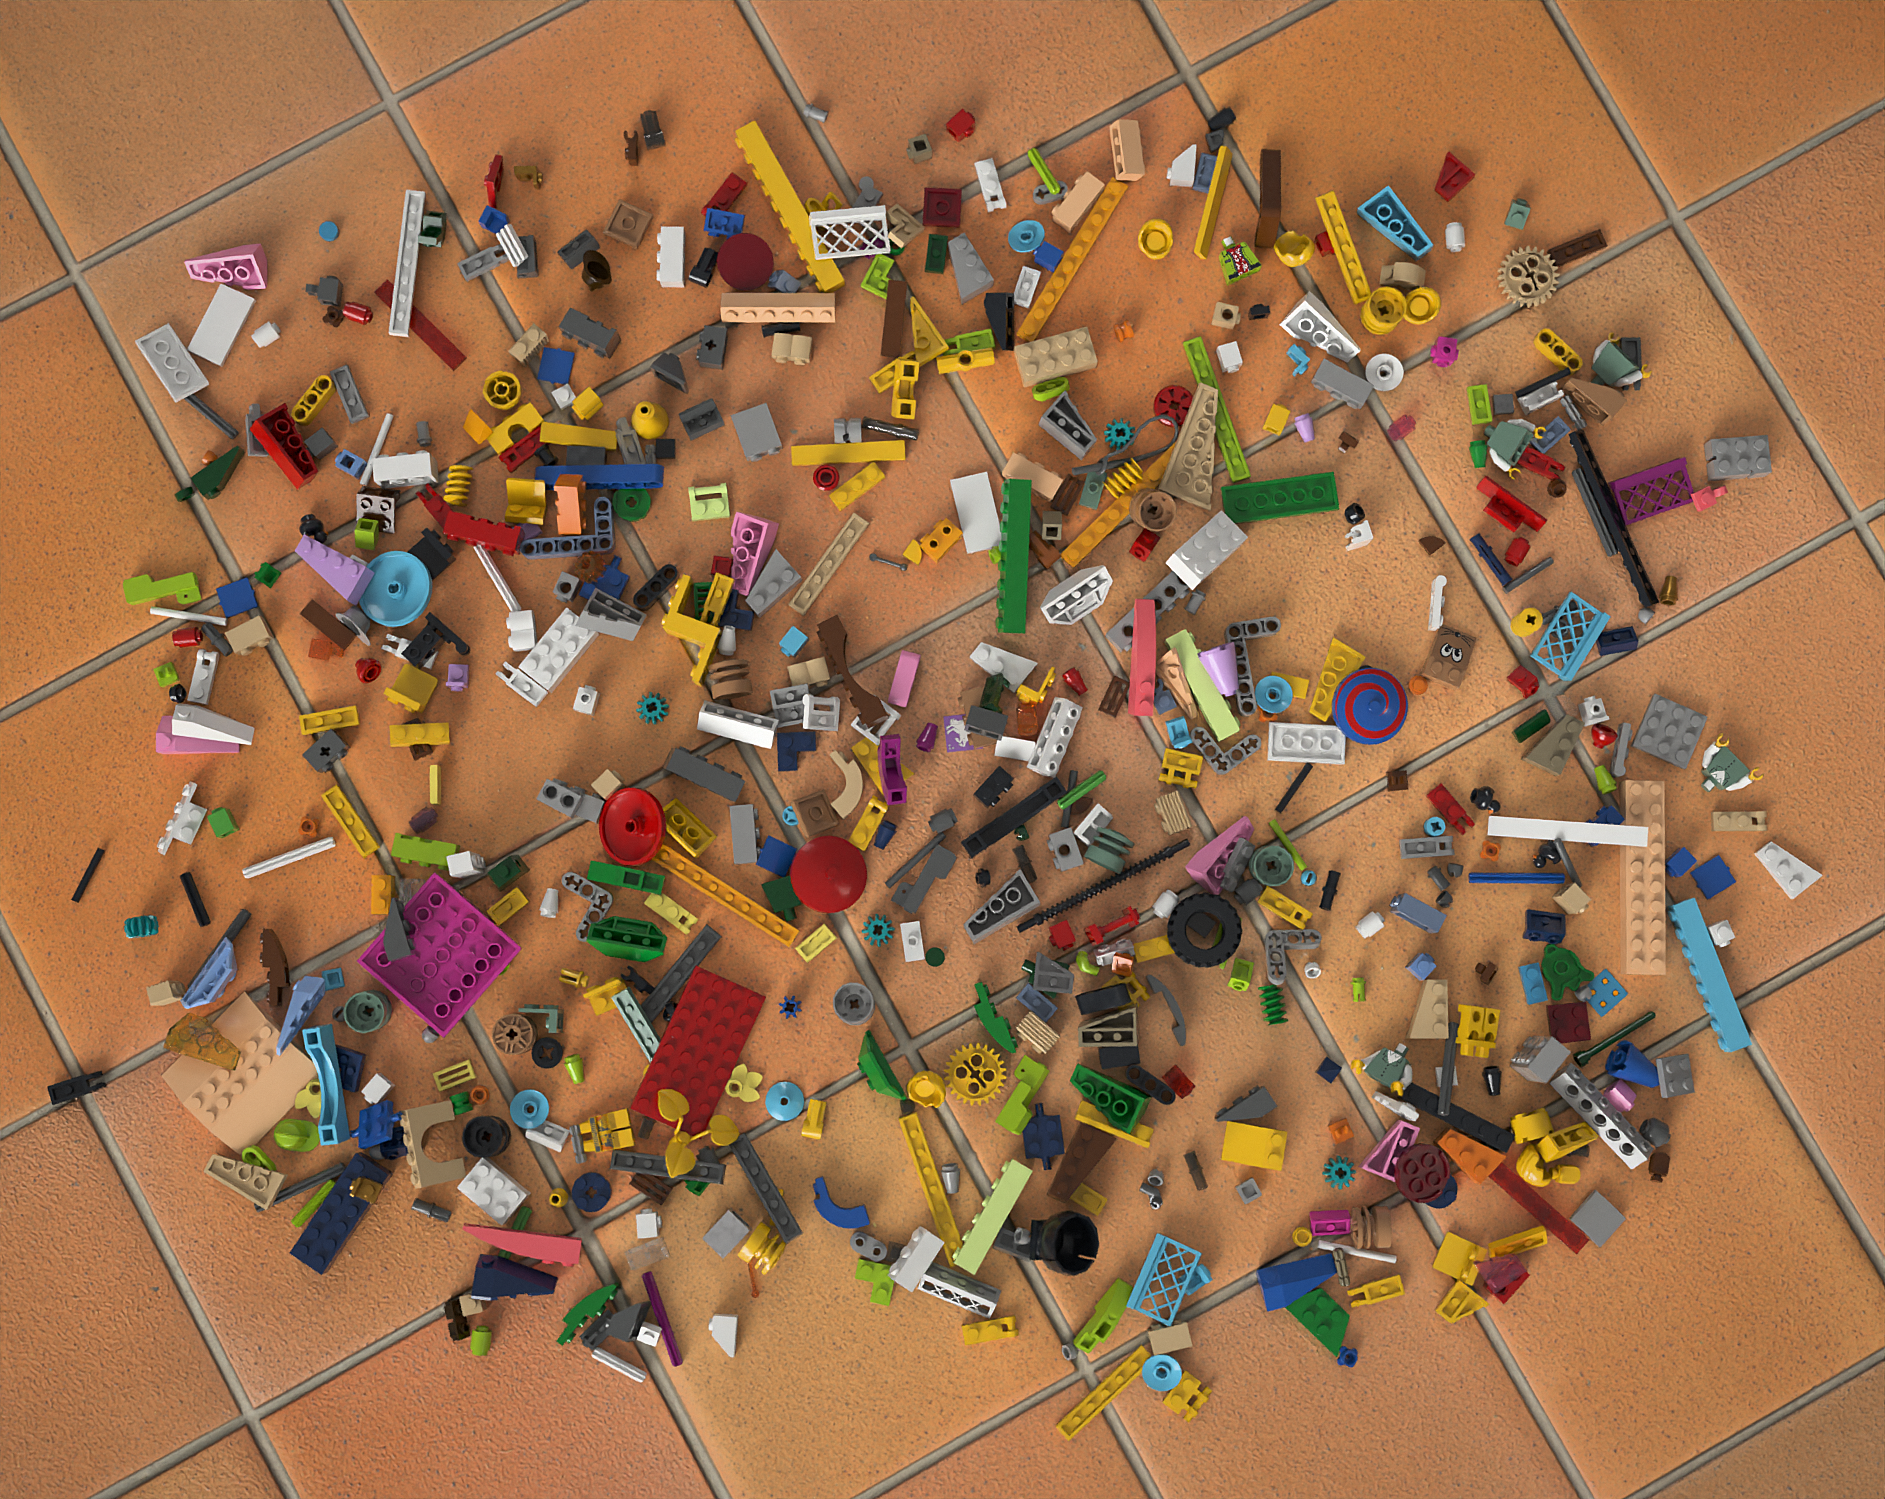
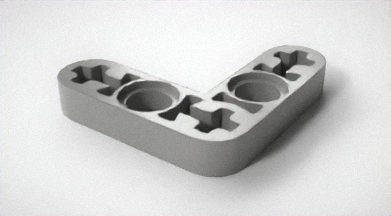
M1195 727L1190 732L1194 746L1218 775L1227 774L1261 747V739L1253 734L1244 738L1226 753H1223L1203 727ZM1195 731L1198 733L1202 732V739L1204 741L1208 739L1210 742L1201 748L1199 745L1202 744V741L1194 739ZM1248 739H1251L1252 741L1255 739L1257 741V743L1255 744L1256 748L1252 746L1245 751V749L1240 746L1241 744H1243V746L1245 747L1249 744ZM1213 746L1216 751L1215 755H1206L1205 748ZM1238 749L1242 752L1240 760L1233 759V750ZM1218 754H1220L1221 756L1220 758H1218V760L1221 763H1226L1225 771L1222 769H1217V767L1219 766L1217 761H1215L1214 763H1212L1211 761L1212 759L1216 758Z
M568 872L562 877L563 886L591 902L589 909L576 930L577 939L587 942V937L582 938L580 931L586 930L588 925L584 924L586 921L589 924L595 923L590 920V913L593 911L599 912L600 919L596 923L604 920L614 899L610 892L576 873ZM574 876V881L578 883L583 880L578 891L575 890L578 886L574 884L568 886L567 877L571 878ZM585 885H591L593 888V892L589 896L583 894L582 889ZM607 894L609 903H604L601 907L605 909L604 912L594 908L595 904L600 906L602 902L600 896Z
M1313 929L1271 930L1266 934L1267 974L1272 984L1280 985L1285 981L1286 963L1284 950L1318 948L1322 939L1319 931ZM1295 936L1298 938V942L1290 943L1288 937ZM1310 936H1313L1315 942H1312L1311 939H1309ZM1271 937H1275V940H1277L1275 948H1273ZM1274 953L1278 954L1281 957V959L1279 961H1273L1270 958V955ZM1275 967H1278L1280 978H1276V975H1274Z

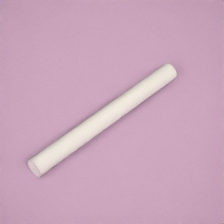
M389 413L385 416L362 475L360 484L367 486L373 471L372 458H378L394 416Z
M154 606L150 609V613L205 623L210 622L211 624L226 626L228 622L227 618Z
M1322 1240L1318 1242V1248L1333 1251L1335 1248H1342L1346 1254L1396 1263V1255L1356 1249L1355 1247Z

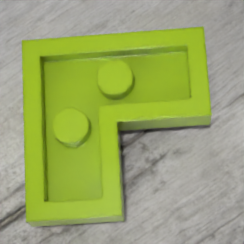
M876 254L861 284V288L887 299L888 280H891L887 276L894 265V260L882 254Z
M859 1258L855 1279L873 1282L870 1302L889 1306L894 1280L887 1275L892 1265Z

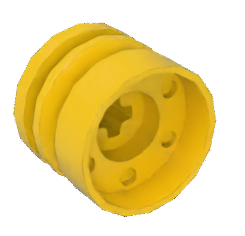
M1387 286L1378 288L1370 295L1361 308L1360 317L1362 324L1373 334H1388L1395 329L1405 316L1407 310L1406 299L1395 288Z
M760 1222L737 1256L747 1263L756 1257L758 1260L754 1268L757 1269L763 1262L766 1265L761 1272L765 1275L776 1265L784 1253L786 1243L784 1240L780 1244L776 1243L780 1236L778 1233L770 1239L768 1236L771 1228Z

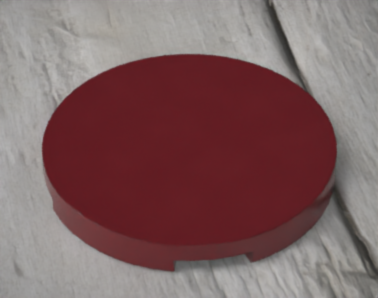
M751 233L735 234L729 237L719 249L717 255L718 271L723 280L735 289L748 291L759 288L769 279L773 271L774 259L769 245L757 235Z
M1419 1143L1408 1147L1400 1155L1395 1166L1394 1177L1398 1190L1404 1197L1417 1203H1428L1437 1199L1443 1193L1442 1191L1446 1186L1447 1180L1450 1179V1165L1446 1155L1437 1147L1426 1143Z

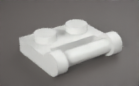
M805 694L803 696V729L838 731L840 699L834 696L824 698ZM814 704L830 706V711L813 710Z
M881 699L880 701L885 711L890 716L875 735L870 733L874 726L868 729L866 724L862 725L858 716L851 724L853 728L877 746L880 744V736L885 735L895 720H899L901 717L898 712Z

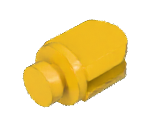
M567 968L561 969V974L566 976L559 977V981L574 985L576 988H580L581 985L587 987L590 976L585 975L584 977L583 971L578 972Z
M1559 1164L1555 1168H1549L1552 1179H1555L1557 1183L1574 1184L1579 1181L1581 1176L1579 1168L1574 1165Z

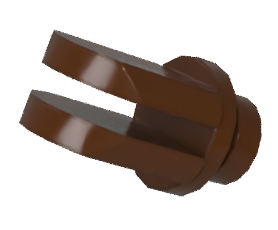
M1659 1152L1651 1155L1648 1170L1649 1174L1653 1176H1651L1650 1181L1662 1183L1663 1179L1661 1177H1667L1670 1165V1157L1667 1154Z

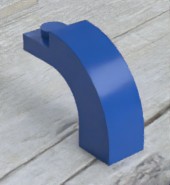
M821 1176L815 1179L816 1183L813 1184L816 1195L820 1194V1198L814 1199L813 1202L824 1219L838 1227L851 1229L863 1227L871 1223L865 1204L853 1208H842L831 1200L824 1177Z

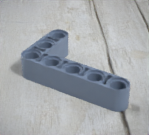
M599 497L595 500V535L527 539L520 544V552L525 558L531 560L611 554L615 550L613 505L606 497ZM602 503L608 504V508L605 511L599 510V506ZM609 522L607 529H600L601 523ZM609 540L610 546L605 549L601 548L602 542ZM591 542L589 549H582L583 543ZM566 543H572V548L569 551L563 550V546ZM548 544H552V551L545 552V546ZM528 546H534L532 553L527 554L525 552Z

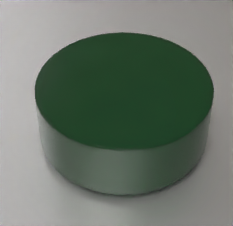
M187 487L177 492L174 496L178 502H183L193 497L195 492L192 487Z
M934 947L927 951L925 959L930 966L938 967L944 962L945 955L941 949Z

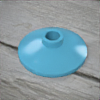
M1022 221L1010 230L1008 242L1015 251L1029 252L1042 244L1045 238V230L1037 221Z
M1267 676L1261 679L1255 688L1256 702L1267 712H1282L1292 702V689L1288 682L1281 677ZM1269 694H1273L1275 699H1271Z
M779 1082L773 1085L767 1092L765 1099L766 1108L770 1115L778 1120H792L803 1109V1093L797 1085L791 1082ZM782 1098H787V1105L781 1104Z
M536 1090L521 1091L513 1098L510 1105L511 1118L518 1126L525 1129H533L545 1122L549 1114V1103L546 1097ZM529 1106L534 1107V1111L532 1113H528L527 1111Z
M1153 1355L1143 1365V1379L1154 1390H1171L1181 1380V1367L1169 1355ZM1159 1368H1164L1166 1370L1160 1371Z

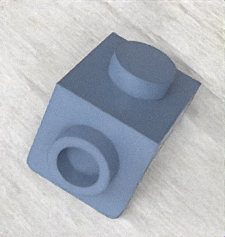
M777 270L771 274L768 287L775 288L780 293H796L801 282L786 271Z

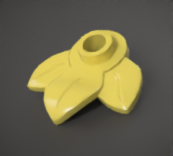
M741 1064L732 1071V1078L728 1080L725 1090L731 1097L739 1096L744 1102L756 1101L760 1096L755 1088L760 1084L762 1075L757 1072H747L746 1065ZM734 1083L738 1084L739 1089L737 1091L732 1090V1085Z
M313 1079L308 1082L306 1089L297 1094L295 1108L300 1109L307 1106L309 1113L314 1118H317L321 1113V1088L319 1092L312 1090L314 1085H318L320 1088L319 1079Z

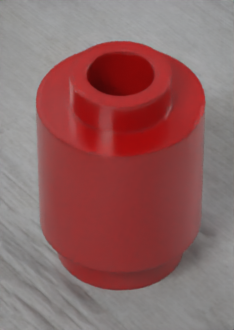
M352 301L345 304L343 316L347 317L348 320L366 325L371 322L373 312H371V307Z
M1522 537L1514 538L1505 553L1506 557L1504 560L1516 567L1519 563L1521 564L1531 548L1528 544L1529 541Z
M197 627L177 629V631L172 633L173 644L180 648L199 646L200 642L203 641V633Z

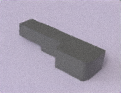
M936 845L915 885L912 886L902 882L891 901L904 907L905 911L916 914L936 877L946 879L956 861L955 854L940 845Z

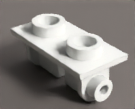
M1122 939L1112 945H1101L1093 950L1097 965L1102 966L1112 964L1113 956L1116 952L1121 954L1125 952L1131 954V956L1135 955L1134 946L1130 939Z

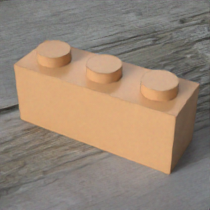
M1118 119L1109 126L1116 180L1137 181L1145 175L1142 155L1143 147L1140 140L1141 131L1138 120Z
M1088 171L1084 176L1080 175L1074 183L1076 186L1073 190L1069 189L1063 197L1065 200L1062 204L1058 203L1052 211V221L1068 233L1072 232L1104 191L1105 184Z
M1013 452L1002 471V476L1007 479L1032 480L1031 492L1052 503L1063 483L1060 474L1054 471L1050 473L1044 469L1045 467L1042 464L1028 461V457L1022 453L1016 454Z

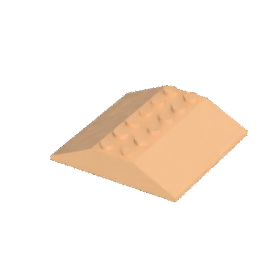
M243 992L162 1075V1078L181 1103L211 1133L240 1156H242L244 1149L251 1145H256L294 1107L297 1094L306 1089L309 1081L319 1079L310 1055L294 1039H292L281 1056L277 1055L276 1047L282 1027L246 992Z

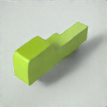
M194 572L155 581L151 576L145 574L126 579L123 582L126 602L131 605L175 594L180 604L202 600L198 586V576Z
M1024 1055L1014 1072L1015 1076L1021 1081L997 1117L996 1123L1016 1135L1022 1133L1033 1115L1032 1111L1027 1107L1050 1072L1047 1066L1039 1061L1037 1063Z

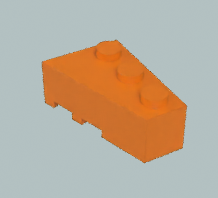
M560 474L554 485V491H557L558 499L555 500V504L558 506V534L582 535L584 529H587V518H584L587 500H584L583 493H586V481H583V475Z
M1445 1128L1433 1141L1474 1183L1479 1185L1507 1157L1449 1128Z

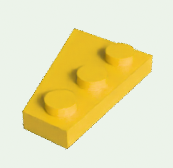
M866 737L851 747V750L884 796L878 767L879 746ZM901 764V771L905 781L915 773Z

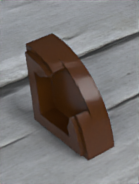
M1427 536L1418 541L1430 556L1445 544L1442 539L1435 536Z
M1081 797L1072 804L1071 815L1085 812L1090 807L1093 798Z

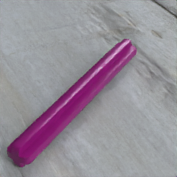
M651 1271L643 1273L642 1279L658 1325L662 1328L661 1334L672 1366H679L683 1363L653 1273Z

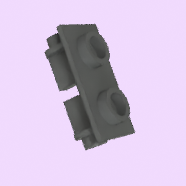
M609 1309L579 1336L583 1340L582 1344L586 1348L589 1347L592 1351L609 1336L606 1334L608 1329L606 1328V1323L609 1317L613 1316Z

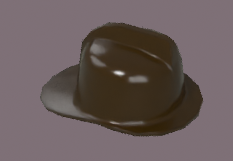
M595 250L586 251L583 254L584 268L582 280L589 286V290L594 291L610 284L612 278L610 266L606 258Z

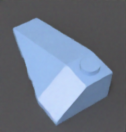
M304 976L302 981L298 980L294 985L292 999L276 1047L277 1055L281 1056L324 997L325 980L323 978Z

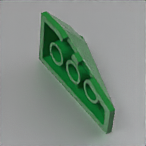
M1079 1063L1076 1065L1070 1082L1096 1106L1095 1108L1099 1112H1102L1109 1119L1108 1121L1113 1126L1128 1134L1132 1133L1141 1120L1152 1096L1135 1087Z

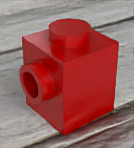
M962 108L946 123V130L959 143L965 137L969 138L974 133L975 118L970 112H966Z
M1325 231L1316 235L1314 243L1321 256L1335 255L1328 232Z
M1067 920L1048 928L1051 936L1048 937L1053 947L1057 946L1058 949L1062 948L1065 951L1074 946L1073 942L1076 939Z

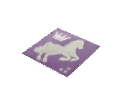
M965 714L943 717L947 752L975 750L973 745L969 746L967 734H970V732L964 730L965 726L962 716Z

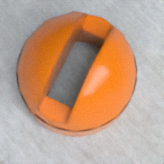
M208 450L201 463L208 466L217 460L218 457L214 452Z

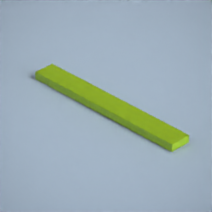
M1199 336L1184 341L1182 344L1197 386L1199 383H1203L1218 390L1215 436L1232 484L1251 477L1202 338Z

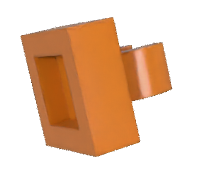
M1116 952L1113 956L1111 972L1130 977L1133 971L1134 957L1125 952L1123 954Z
M1346 1118L1328 1125L1336 1144L1354 1137Z

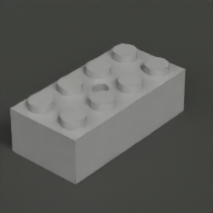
M1528 1037L1523 1043L1524 1048L1521 1052H1516L1511 1058L1512 1063L1510 1067L1527 1081L1547 1083L1570 1054V1051L1553 1037Z

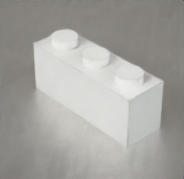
M661 227V233L657 235L658 244H661L660 251H657V262L660 263V269H657V281H660L662 287H684V227Z
M471 851L446 856L450 876L462 879L483 874V868H486L484 858L480 857V854Z
M919 1226L913 1232L908 1245L901 1250L900 1257L896 1263L890 1267L887 1276L910 1292H913L945 1242Z

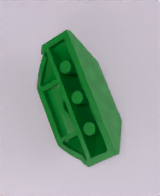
M613 916L598 923H592L587 936V942L605 956L647 962L664 954L667 936L652 922Z
M866 1031L858 1057L860 1062L857 1065L862 1074L866 1072L869 1079L866 1081L872 1091L875 1089L880 1094L901 1100L907 1099L905 1092L871 1031Z

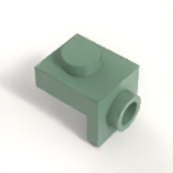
M1517 198V200L1512 199L1504 224L1523 230L1531 209L1530 205L1527 204L1528 201Z

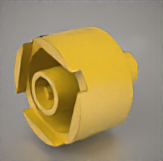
M1545 1108L1533 1110L1528 1113L1529 1116L1526 1113L1510 1117L1511 1121L1509 1123L1515 1135L1516 1145L1540 1139L1554 1133L1548 1111H1545Z

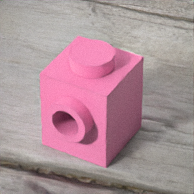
M1622 1079L1607 1087L1603 1094L1620 1113L1624 1110L1626 1112L1635 1105L1633 1102L1637 1096Z

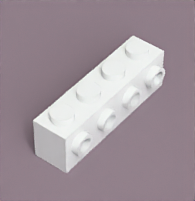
M1054 698L1027 768L1043 776L1055 778L1083 707L1064 698Z
M704 700L699 712L697 729L771 749L776 737L778 720Z

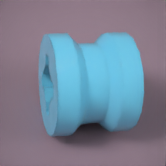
M792 806L785 808L782 814L785 823L789 826L798 825L799 821Z
M1439 817L1429 818L1424 823V832L1431 837L1439 836L1445 831V823Z

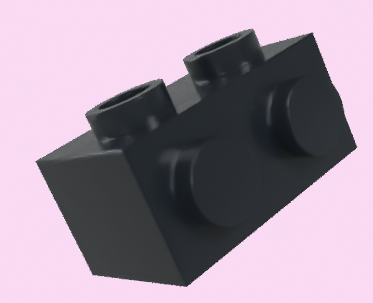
M999 766L977 789L973 796L986 808L990 805L994 807L1000 801L998 796L1003 791L1007 793L1013 786L1011 782L1014 778Z

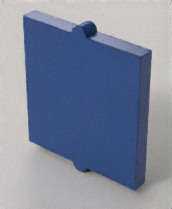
M544 347L537 379L551 382V384L566 385L569 383L575 353L562 351L560 348Z
M248 577L216 589L220 599L219 605L222 606L226 618L258 607L254 595L255 591L252 590Z
M768 835L763 848L760 849L761 853L756 865L781 877H785L797 848Z
M1719 855L1690 872L1697 883L1696 887L1700 888L1707 900L1736 883L1729 871L1730 868L1726 867Z

